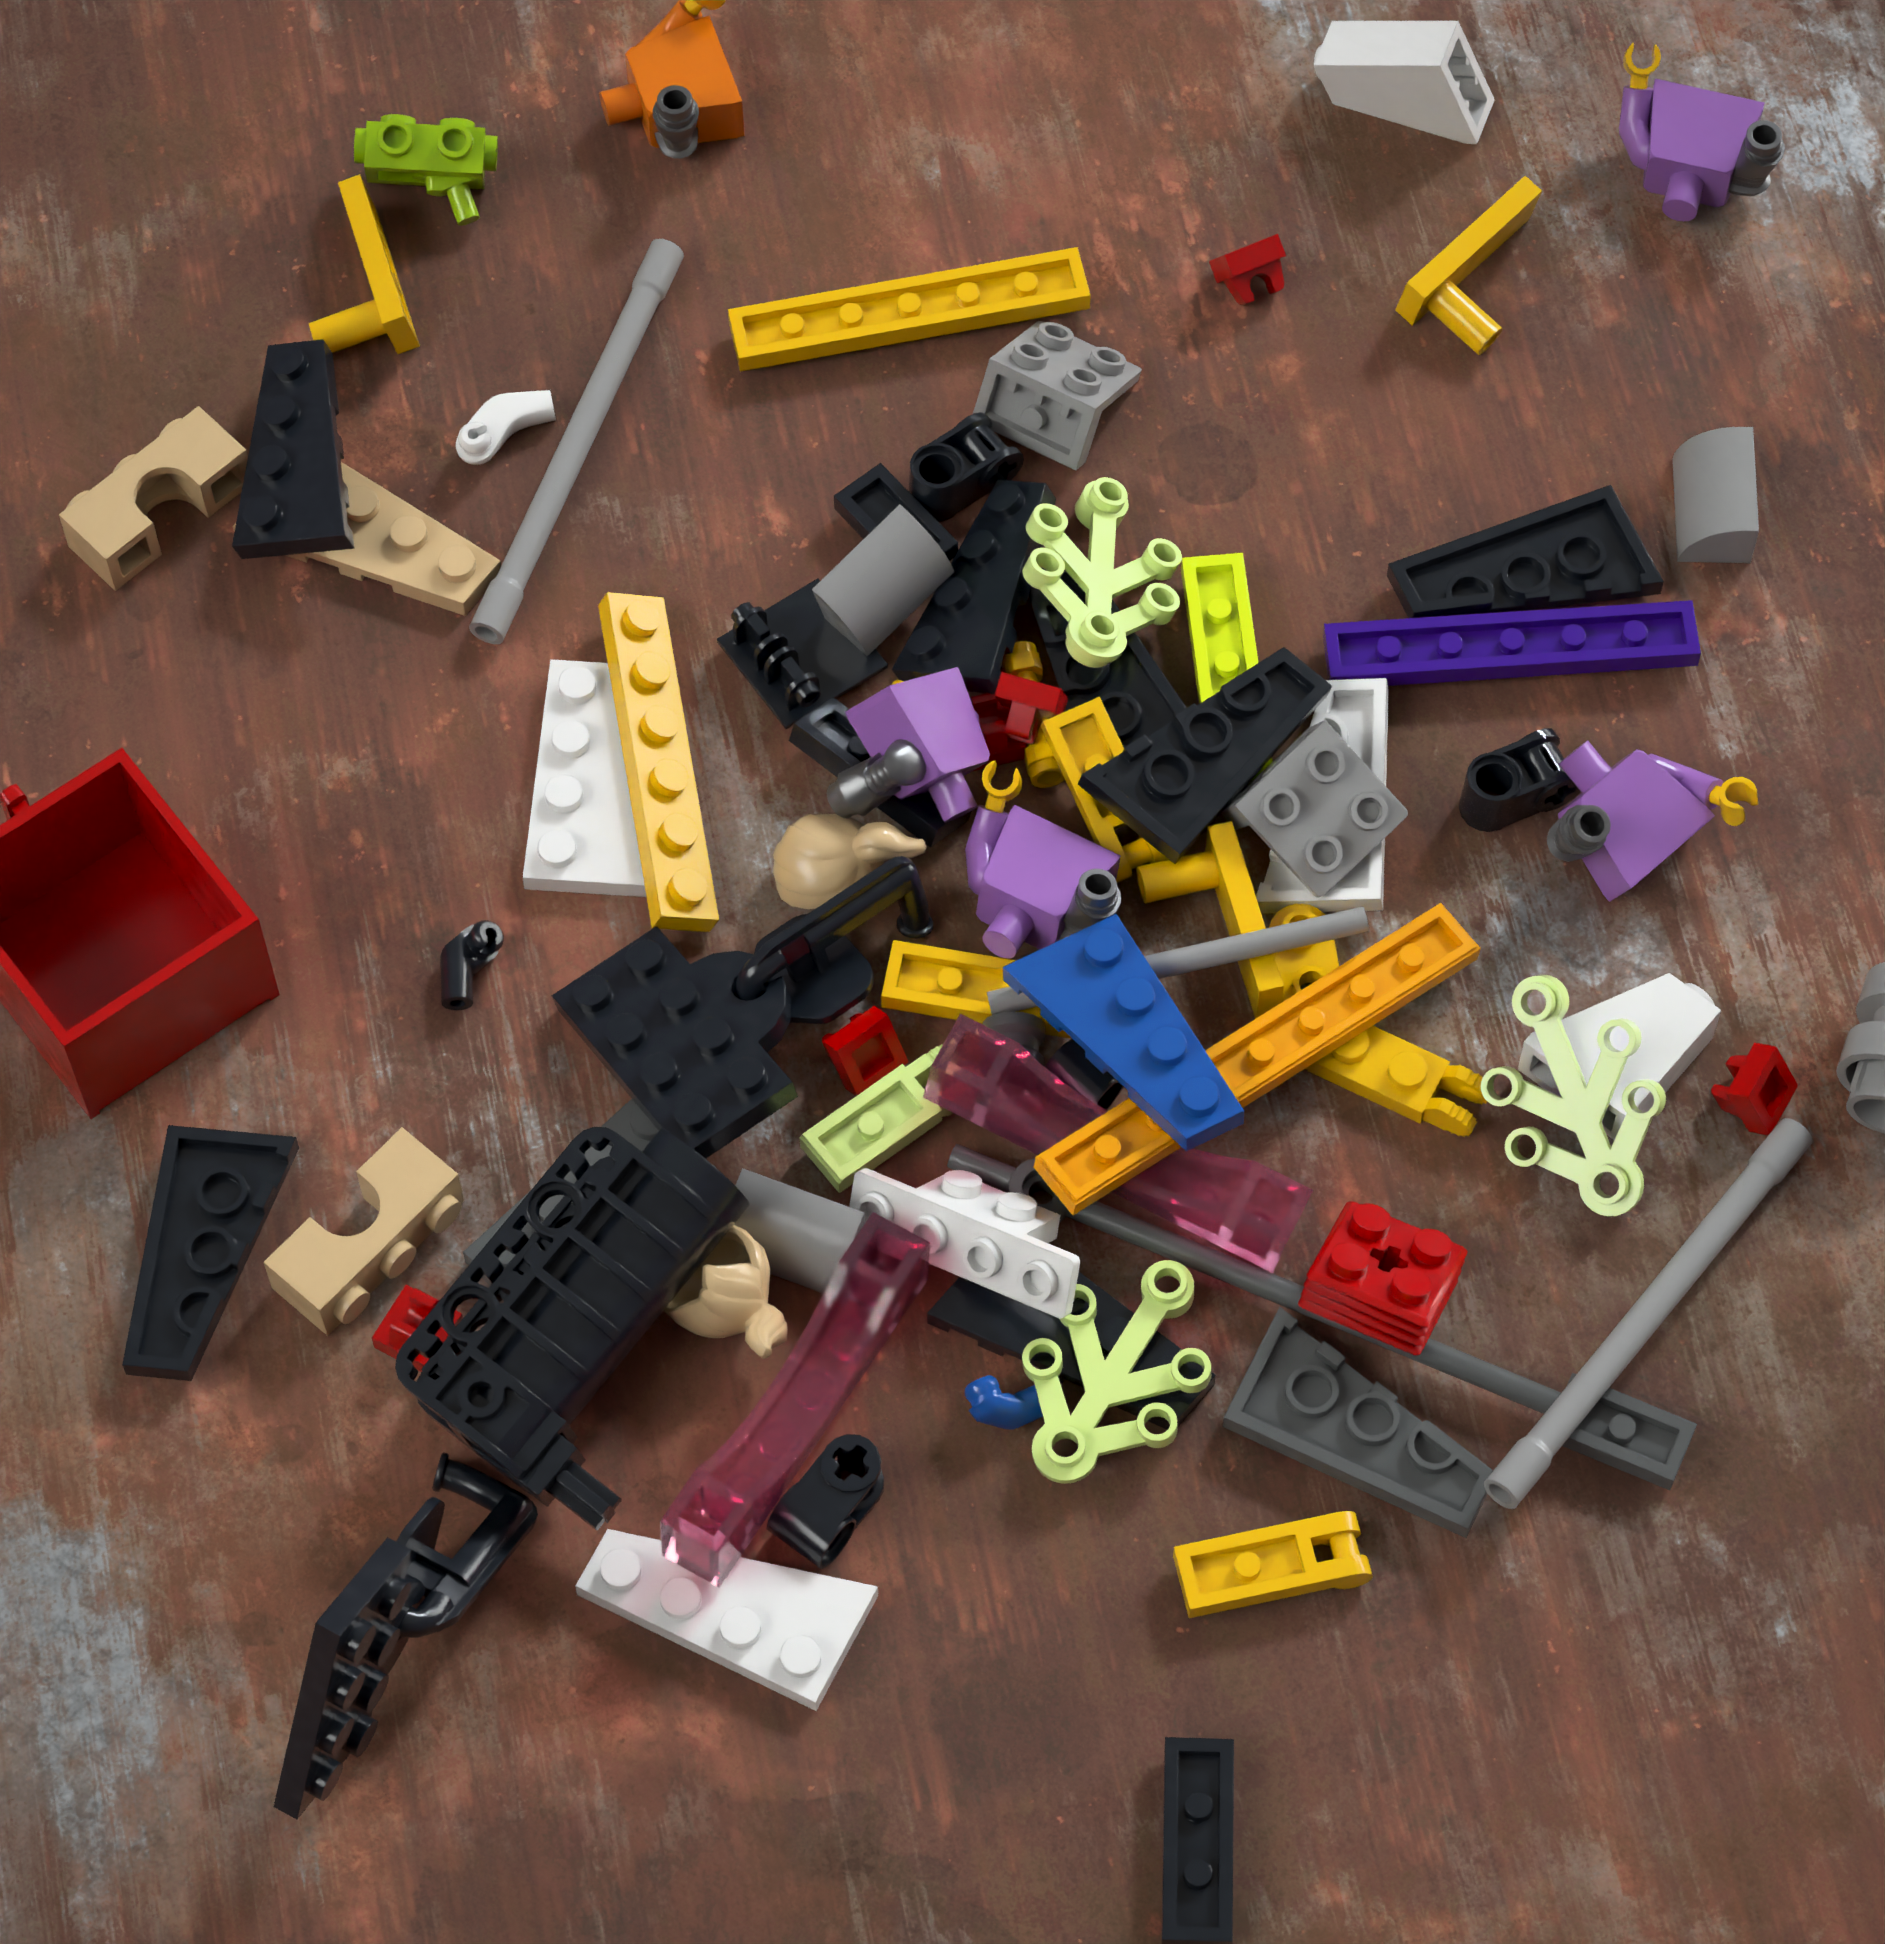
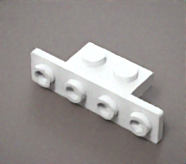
M864 1168L854 1174L849 1207L865 1213V1234L867 1238L1059 1319L1072 1312L1080 1259L1073 1253L1049 1244V1242L1057 1239L1061 1215L1037 1206L1036 1200L1028 1195L1003 1192L982 1183V1179L978 1175L963 1170L948 1171L944 1175L918 1188L911 1187L868 1168Z

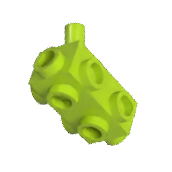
M400 114L384 115L381 117L380 122L367 121L366 128L355 129L354 163L364 164L367 183L426 186V191L429 195L448 196L459 226L473 223L480 218L470 189H484L485 171L496 172L498 136L486 135L485 128L475 127V123L468 119L444 118L440 120L439 125L416 124L415 118Z

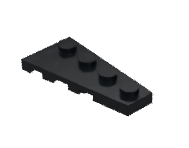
M323 339L268 345L232 547L241 559L355 549L353 531L347 521L346 508L350 507L348 487L343 481L341 459H344L342 438L337 432L336 415L339 414L333 353Z
M997 480L951 562L954 573L936 589L892 668V671L899 680L908 681L958 667L968 692L995 694L1001 675L1000 667L1003 656L1013 652L1018 633L1013 627V621L1018 605H1025L1027 603L1031 585L1025 580L1022 570L1032 551L1043 547V545L1030 538L1026 531V523L1037 505L1043 503L1055 505L1056 497L1046 483Z
M1611 485L1388 564L1387 578L1408 618L1530 611L1661 594L1664 583Z
M1064 570L1060 579L1085 604L1086 593ZM1031 586L1029 599L1058 686L1068 697L1067 711L1100 697L1123 747H1126L1143 735L1148 737L1173 721L1175 715L1186 709V706L1135 632L1126 636L1127 645L1121 656L1117 660L1109 662L1106 666L1092 668L1076 661L1066 647V627L1068 621L1041 590ZM1113 599L1111 614L1120 611Z
M1283 647L1224 684L1220 691L1197 706L1194 703L1175 715L1173 721L1148 737L1143 735L1124 747L1123 752L1103 765L1099 763L1083 773L1078 785L1176 864L1206 831L1207 827L1215 821L1329 694L1332 685Z
M168 1125L122 1363L126 1375L192 1381L299 1150L296 1137Z
M1079 1272L1077 1284L1087 1286L1096 1297L1097 1314L1094 1323L1104 1360H1106L1134 1313ZM959 1277L927 1312L928 1324L946 1332L953 1329L978 1341V1346L1002 1357L1004 1353H1007L1022 1360L1023 1350L1028 1343L1038 1338L1050 1339L1060 1347L1062 1352L1063 1368L1058 1376L1059 1381L1063 1383L1064 1380H1068L1084 1388L1069 1329L1057 1317L962 1277ZM1074 1298L1070 1314L1081 1315L1085 1313L1089 1308L1088 1303L1083 1299ZM1156 1331L1131 1373L1172 1363L1174 1356L1182 1349ZM1040 1352L1031 1358L1030 1363L1040 1370L1051 1367L1055 1359L1049 1353ZM1187 1362L1179 1369V1373L1186 1379H1196L1204 1372L1202 1366L1195 1362ZM1211 1372V1380L1208 1386L1197 1393H1186L1178 1390L1115 1407L1138 1417L1140 1411L1146 1405L1157 1402L1164 1403L1174 1410L1177 1416V1427H1179L1215 1385L1216 1375ZM1160 1416L1152 1417L1148 1420L1167 1430L1170 1427L1169 1422Z

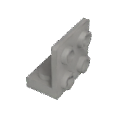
M1037 321L989 359L973 414L979 412L986 414L992 421V430L1076 471L1086 463L1102 411L1138 382L1142 369L1127 362L1124 355L1114 349L1096 347L1074 337L1073 332L1061 324Z
M1324 720L1303 732L1251 781L1221 814L1228 822L1232 821L1235 830L1250 825L1315 897H1322L1408 816V811L1329 723Z

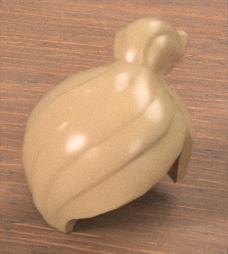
M806 814L788 826L781 841L774 849L773 873L776 888L781 900L789 905L804 909H816L884 864V861L898 856L913 858L925 853L926 844L923 839L906 836L897 827L887 822H873L863 825L854 818H842L837 814Z
M733 1225L665 1308L664 1312L676 1324L696 1335L707 1338H725L745 1332L746 1343L762 1359L768 1358L772 1354V1349L787 1341L788 1327L783 1313L775 1306L768 1304L771 1269L765 1249L746 1230Z

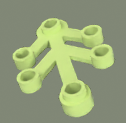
M1102 477L1088 483L1075 504V514L1078 520L1090 529L1088 559L1064 533L1068 525L1065 513L1055 505L1043 503L1035 507L1026 523V531L1031 539L1044 545L1045 548H1037L1032 551L1022 570L1025 580L1032 587L1041 590L1068 621L1066 627V647L1070 655L1079 663L1092 668H1100L1106 666L1109 662L1117 660L1127 645L1126 636L1152 624L1165 625L1169 623L1180 605L1179 596L1174 589L1163 583H1152L1146 588L1138 604L1111 614L1113 598L1154 579H1170L1182 560V554L1179 548L1171 541L1157 538L1148 544L1140 558L1114 569L1116 529L1127 513L1129 503L1125 487L1117 480L1108 477ZM1064 570L1086 593L1085 604L1060 579Z
M1549 975L1528 977L1521 981L1514 990L1512 996L1513 1011L1523 1024L1534 1027L1561 1096L1523 1080L1522 1075L1516 1069L1509 1066L1493 1068L1486 1072L1481 1081V1092L1484 1099L1494 1106L1513 1104L1575 1132L1585 1157L1548 1143L1547 1137L1540 1129L1530 1126L1516 1129L1508 1135L1505 1141L1506 1156L1517 1166L1528 1167L1536 1164L1578 1183L1582 1200L1587 1207L1597 1214L1618 1216L1627 1213L1638 1204L1643 1194L1644 1178L1635 1160L1653 1117L1659 1115L1665 1107V1092L1659 1083L1650 1079L1632 1082L1625 1088L1622 1094V1105L1627 1114L1612 1146L1602 1125V1120L1628 1057L1633 1055L1640 1047L1641 1032L1638 1026L1628 1019H1615L1603 1024L1597 1036L1601 1052L1586 1085L1561 1022L1569 1008V995L1566 987L1557 978ZM1533 990L1540 991L1546 999L1545 1009L1540 1014L1533 1013L1527 1004V998ZM1617 1026L1624 1028L1629 1035V1044L1623 1051L1615 1049L1610 1042L1611 1031ZM1500 1074L1507 1076L1512 1084L1511 1093L1507 1098H1501L1494 1091V1080ZM1641 1087L1648 1089L1654 1098L1653 1106L1648 1112L1641 1111L1635 1105L1634 1096ZM1522 1135L1530 1136L1536 1144L1535 1154L1530 1159L1523 1157L1518 1151L1517 1144ZM1605 1172L1614 1174L1618 1179L1619 1189L1614 1196L1606 1195L1600 1188V1178Z
M1163 1260L1154 1263L1145 1271L1141 1281L1142 1302L1106 1360H1104L1094 1323L1097 1314L1096 1297L1087 1286L1076 1284L1074 1298L1085 1300L1089 1308L1081 1315L1069 1314L1060 1319L1069 1329L1085 1390L1071 1416L1058 1378L1063 1368L1060 1347L1050 1339L1038 1338L1028 1343L1024 1348L1022 1354L1023 1369L1027 1377L1034 1381L1045 1423L1037 1431L1033 1439L1032 1456L1037 1469L1047 1479L1057 1483H1074L1084 1479L1093 1471L1099 1456L1144 1445L1152 1448H1163L1174 1441L1178 1430L1177 1416L1174 1410L1164 1403L1157 1402L1146 1405L1140 1411L1137 1420L1096 1427L1109 1407L1178 1390L1186 1393H1197L1208 1386L1211 1380V1362L1206 1353L1197 1348H1186L1179 1351L1174 1356L1172 1363L1131 1373L1162 1321L1183 1315L1193 1303L1194 1280L1190 1271L1181 1263ZM1171 1276L1179 1281L1180 1286L1174 1292L1164 1293L1159 1291L1155 1284L1161 1277ZM1046 1352L1054 1357L1055 1362L1048 1369L1040 1370L1031 1365V1358L1037 1353ZM1187 1362H1195L1202 1366L1204 1372L1196 1379H1186L1179 1373V1369ZM1160 1416L1169 1422V1429L1162 1434H1152L1145 1428V1423L1152 1417ZM1061 1439H1070L1078 1445V1449L1069 1457H1061L1053 1451V1446Z

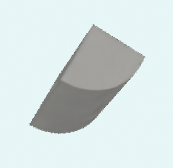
M1726 427L1698 434L1685 441L1676 450L1672 458L1677 562L1751 563L1759 533L1753 427Z
M899 504L812 591L824 618L862 653L868 656L951 576L954 570L949 559L932 536Z
M742 1168L735 1186L743 1193L750 1205L734 1225L746 1230L765 1249L771 1269L770 1274L842 1300L866 1245L865 1213Z

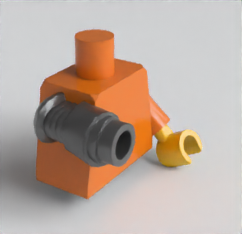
M679 0L655 28L636 46L631 47L625 53L628 84L599 92L602 110L608 126L640 118L649 144L660 148L666 156L679 159L691 155L697 149V143L745 136L741 96L710 15L702 17L701 13L703 8L716 10L722 7L726 0Z

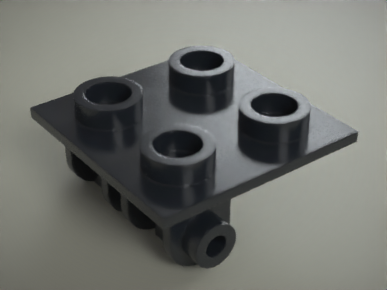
M819 578L766 610L759 606L753 607L750 602L739 605L731 614V619L734 621L733 629L717 638V643L785 729L793 726L799 719L832 697L835 699L841 697L888 668V664L876 649L866 656L824 618L812 591L820 582Z

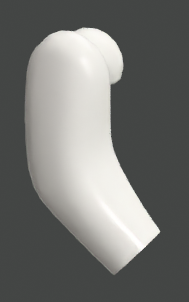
M550 390L504 393L490 398L459 431L456 440V450L459 457L468 464H484L517 431L541 423L556 421Z

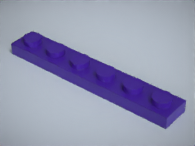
M1693 600L1324 624L1323 629L1328 680L1386 678L1388 686L1698 666L1701 656Z

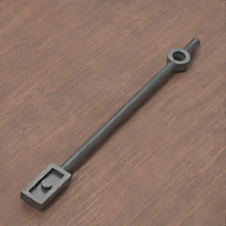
M960 1144L955 1145L949 1157L947 1168L972 1172L978 1175L982 1182L1005 1192L1021 1193L1028 1196L1038 1191L1049 1193L1053 1199L1046 1204H1037V1206L1061 1215L1059 1223L1066 1217L1540 1413L1544 1414L1562 1393L1431 1338L1428 1339L1420 1355L1409 1354L1302 1309L1298 1305L1304 1288L1302 1285L1098 1201L1073 1216L1034 1169L1035 1158L1029 1159L1015 1168ZM1575 1373L1571 1374L1568 1384L1576 1376ZM1609 1388L1562 1446L1662 1488L1671 1490L1697 1424Z

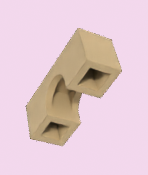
M197 406L185 417L175 419L167 424L159 437L140 452L122 459L113 470V473L90 491L87 490L77 494L69 502L66 509L59 514L68 547L110 587L117 591L162 555L154 524L146 516L154 506L164 501L183 500L193 504L209 518L242 492L248 459L246 449L200 406Z
M403 1127L356 1171L363 1199L379 1211L376 1220L368 1229L352 1236H339L328 1232L309 1217L264 1261L271 1288L327 1336L341 1322L349 1324L354 1321L368 1305L370 1294L387 1277L393 1279L403 1273L413 1261L416 1255V1248L433 1231L441 1233L446 1230L461 1211L464 1197L458 1173Z

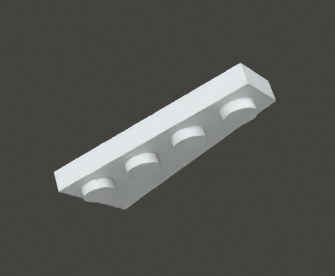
M550 659L523 871L524 888L527 890L646 897L608 663Z
M1387 679L1326 680L1332 685V688L1327 697L1315 709L1310 727L1326 720L1386 786L1389 695ZM1385 838L1322 897H1315L1282 860L1270 850V864L1264 883L1260 882L1256 894L1261 913H1277L1282 908L1292 904L1311 905L1322 912H1340L1364 907L1365 911L1383 910Z
M607 1529L575 1586L578 1596L817 1711L878 1597L877 1586Z

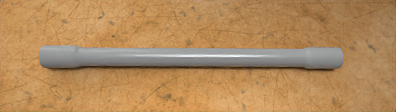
M655 239L651 242L632 282V291L499 572L489 583L469 625L471 633L484 642L490 644H501L523 600L524 588L658 304L665 298L684 258V253L679 246L671 241Z
M1790 1118L1780 1120L1752 1154L1744 1171L1524 1438L1515 1443L1484 1481V1488L1495 1502L1508 1509H1515L1549 1468L1552 1457L1771 1188L1778 1185L1812 1144V1136L1802 1124Z

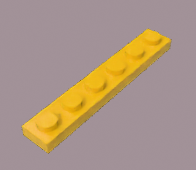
M1078 247L732 308L728 309V319L741 372L1090 309L1091 295Z
M607 592L599 603L598 608L651 927L657 926L659 929L710 932L719 921L664 598Z

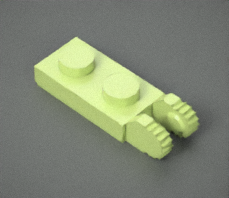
M941 1044L905 1067L901 1064L804 1132L799 1137L800 1147L834 1188L841 1193L853 1184L856 1172L864 1168L875 1169L940 1123L942 1117L950 1116L962 1105H965L976 1095L975 1093L979 1090L978 1087H980L979 1083L970 1073H966L955 1078L931 1096L924 1090L923 1087L933 1082L936 1077H940L954 1062V1054L946 1045L943 1046Z

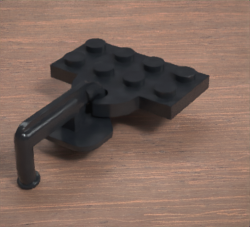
M898 856L888 860L812 912L790 919L763 937L757 943L754 954L742 951L713 953L689 964L656 926L551 996L561 1015L659 1131L662 1127L707 1159L798 1097L791 1079L768 1054L782 1040L789 1023H829L863 1001L871 992L874 984V974L871 965L845 935L896 901H898L901 911L896 920V927L902 935L914 939L926 937L932 932L934 921L929 915L928 901L915 864L907 857Z
M444 1452L441 1454L432 1490L435 1492H439L441 1488L449 1490L491 1512L453 1559H450L435 1551L445 1503L436 1497L429 1498L404 1527L397 1541L387 1537L317 1620L274 1808L297 1820L315 1797L324 1801L330 1795L342 1773L343 1762L350 1754L356 1757L361 1756L370 1744L378 1725V1721L371 1717L372 1711L381 1699L388 1684V1674L395 1665L408 1639L430 1635L456 1624L533 1529L538 1516L537 1507L526 1495L473 1467L449 1459L448 1453ZM422 1596L426 1597L417 1609L412 1607V1605L420 1601Z

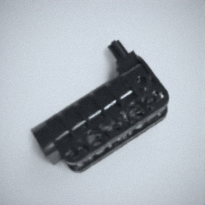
M592 1127L583 1130L570 1142L403 1344L396 1356L395 1369L398 1379L410 1394L417 1398L419 1405L430 1418L502 1475L530 1495L532 1494L547 1507L556 1498L592 1528L598 1530L604 1522L608 1523L616 1513L614 1511L622 1499L581 1467L586 1459L578 1448L573 1445L578 1437L570 1425L749 1207L748 1200L714 1165L663 1127L643 1151H640L617 1132L609 1128ZM607 1145L612 1146L609 1153L610 1156L599 1159L590 1166L584 1155L590 1147L597 1151H602ZM570 1171L577 1179L574 1184L564 1179ZM564 1195L541 1223L539 1212L542 1204L552 1196ZM527 1222L535 1231L530 1238L521 1231ZM505 1250L516 1254L505 1268L498 1259ZM484 1274L492 1283L488 1288L478 1283ZM471 1298L479 1299L455 1327L453 1319L457 1307L465 1300ZM485 1324L480 1330L475 1331L481 1325ZM441 1327L449 1335L444 1342L435 1336ZM421 1354L430 1359L422 1367V1372L416 1382L414 1379L418 1374V1370L412 1363Z

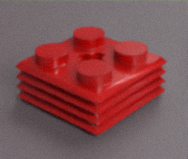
M1349 1201L1342 1209L1307 1273V1279L1304 1282V1288L1298 1305L1306 1311L1409 1354L1420 1355L1458 1283V1277L1461 1274V1268L1468 1251L1463 1246L1452 1242L1445 1233L1439 1230L1420 1229L1391 1217L1384 1208L1375 1204H1359Z

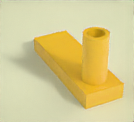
M360 174L340 181L338 185L374 300L310 322L309 328L313 340L323 339L331 352L334 353L387 333L397 354L420 347L376 206Z
M1524 176L1407 282L1395 311L1412 326L1430 311L1477 355L1484 353L1499 337L1503 328L1465 295L1457 285L1530 219L1542 190Z
M1232 821L1207 827L1206 848L1204 852L1182 856L1176 864L1168 859L1137 866L1136 868L1138 886L1145 904L1215 888L1229 936L1266 929ZM1274 953L1238 961L1256 1019L1282 1002L1284 984Z

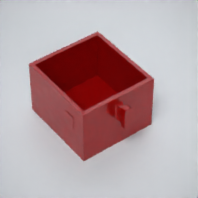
M122 747L31 806L26 795L17 784L9 786L0 793V802L7 819L6 822L0 825V1002L90 1119L99 1115L101 1109L266 1000L270 999L271 1001L280 995L258 917Z

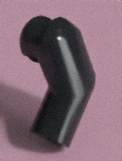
M481 920L476 924L470 925L442 949L440 955L441 1004L444 1008L458 1011L468 1009L473 1005V976L497 956L499 949L503 945V932L496 923L489 920Z

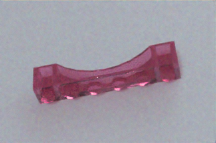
M962 1014L959 1015L931 1065L923 1098L1036 1155L1041 1154L1108 1112L1061 1081L1040 1064L1020 1043ZM1181 1147L1111 1192L1273 1273L1301 1219L1313 1190L1254 1160L1231 1158L1194 1148L1185 1151Z
M874 1212L871 1214L838 1262L808 1325L770 1387L733 1435L709 1459L696 1468L660 1520L662 1556L720 1588L927 1282L930 1242Z

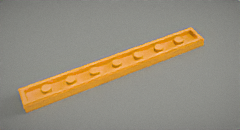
M1439 903L1205 1051L1241 1107L1244 1108L1476 961L1481 948L1444 905ZM1128 1098L1037 1155L1033 1167L1074 1216L1175 1152L1181 1146Z

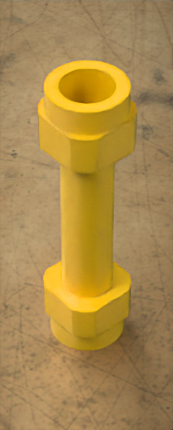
M1028 641L1015 642L1013 652L1003 656L1002 671L1040 682L1042 680L1043 668L1035 644ZM1040 727L1034 744H1028V747L1025 749L1024 760L1032 785L1046 788L1060 784L1065 778Z

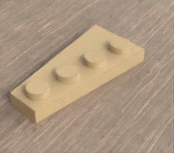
M341 462L343 481L348 487L350 507L346 508L347 521L353 531L355 549L285 556L306 563L309 558L338 567L342 575L363 581L364 577H368L392 585L393 592L466 616L485 594L489 583L497 576L501 567V561Z

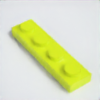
M1243 553L1182 558L1181 574L1199 704L1219 692L1224 684L1258 664ZM1272 758L1263 766V768L1254 776L1252 780H1254L1268 765H1270L1273 762Z

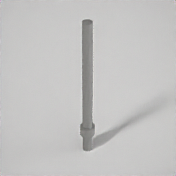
M1359 907L1144 957L1158 979L1369 932V925L1364 907ZM1011 987L987 992L992 1015L1038 1007L1023 992L1018 995Z

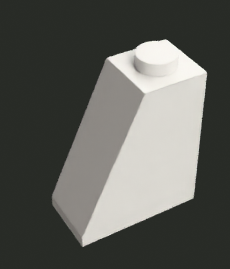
M1332 21L1322 45L1317 48L1314 57L1316 76L1322 81L1334 105L1465 144L1478 143L1495 100L1459 21Z
M1668 973L1561 1020L1586 1085L1601 1052L1597 1036L1603 1024L1610 1020L1628 1019L1634 1022L1641 1032L1640 1047L1633 1055L1628 1057L1602 1120L1606 1135L1615 1140L1627 1114L1622 1105V1094L1625 1088L1632 1082L1650 1079L1659 1083L1666 1093L1713 1039L1721 1010L1714 1005L1711 997L1697 985L1692 983L1684 984ZM1617 1026L1611 1031V1045L1619 1051L1626 1049L1629 1044V1035L1624 1028ZM1534 1031L1524 1041L1518 1070L1542 1088L1561 1096ZM1644 1087L1639 1088L1634 1096L1635 1105L1641 1111L1648 1112L1654 1103L1652 1093Z

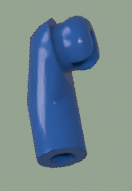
M987 1375L969 1383L965 1388V1397L972 1406L968 1411L977 1422L1012 1430L1043 1417L1035 1384L1014 1394L1002 1393L998 1380L994 1376Z

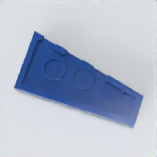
M1117 914L1003 967V981L1018 995L1023 992L1040 1008V1015L1058 1032L1064 1030L1085 1050V1057L1103 1074L1108 1071L1128 1090V1097L1185 1151L1244 1124V1110Z

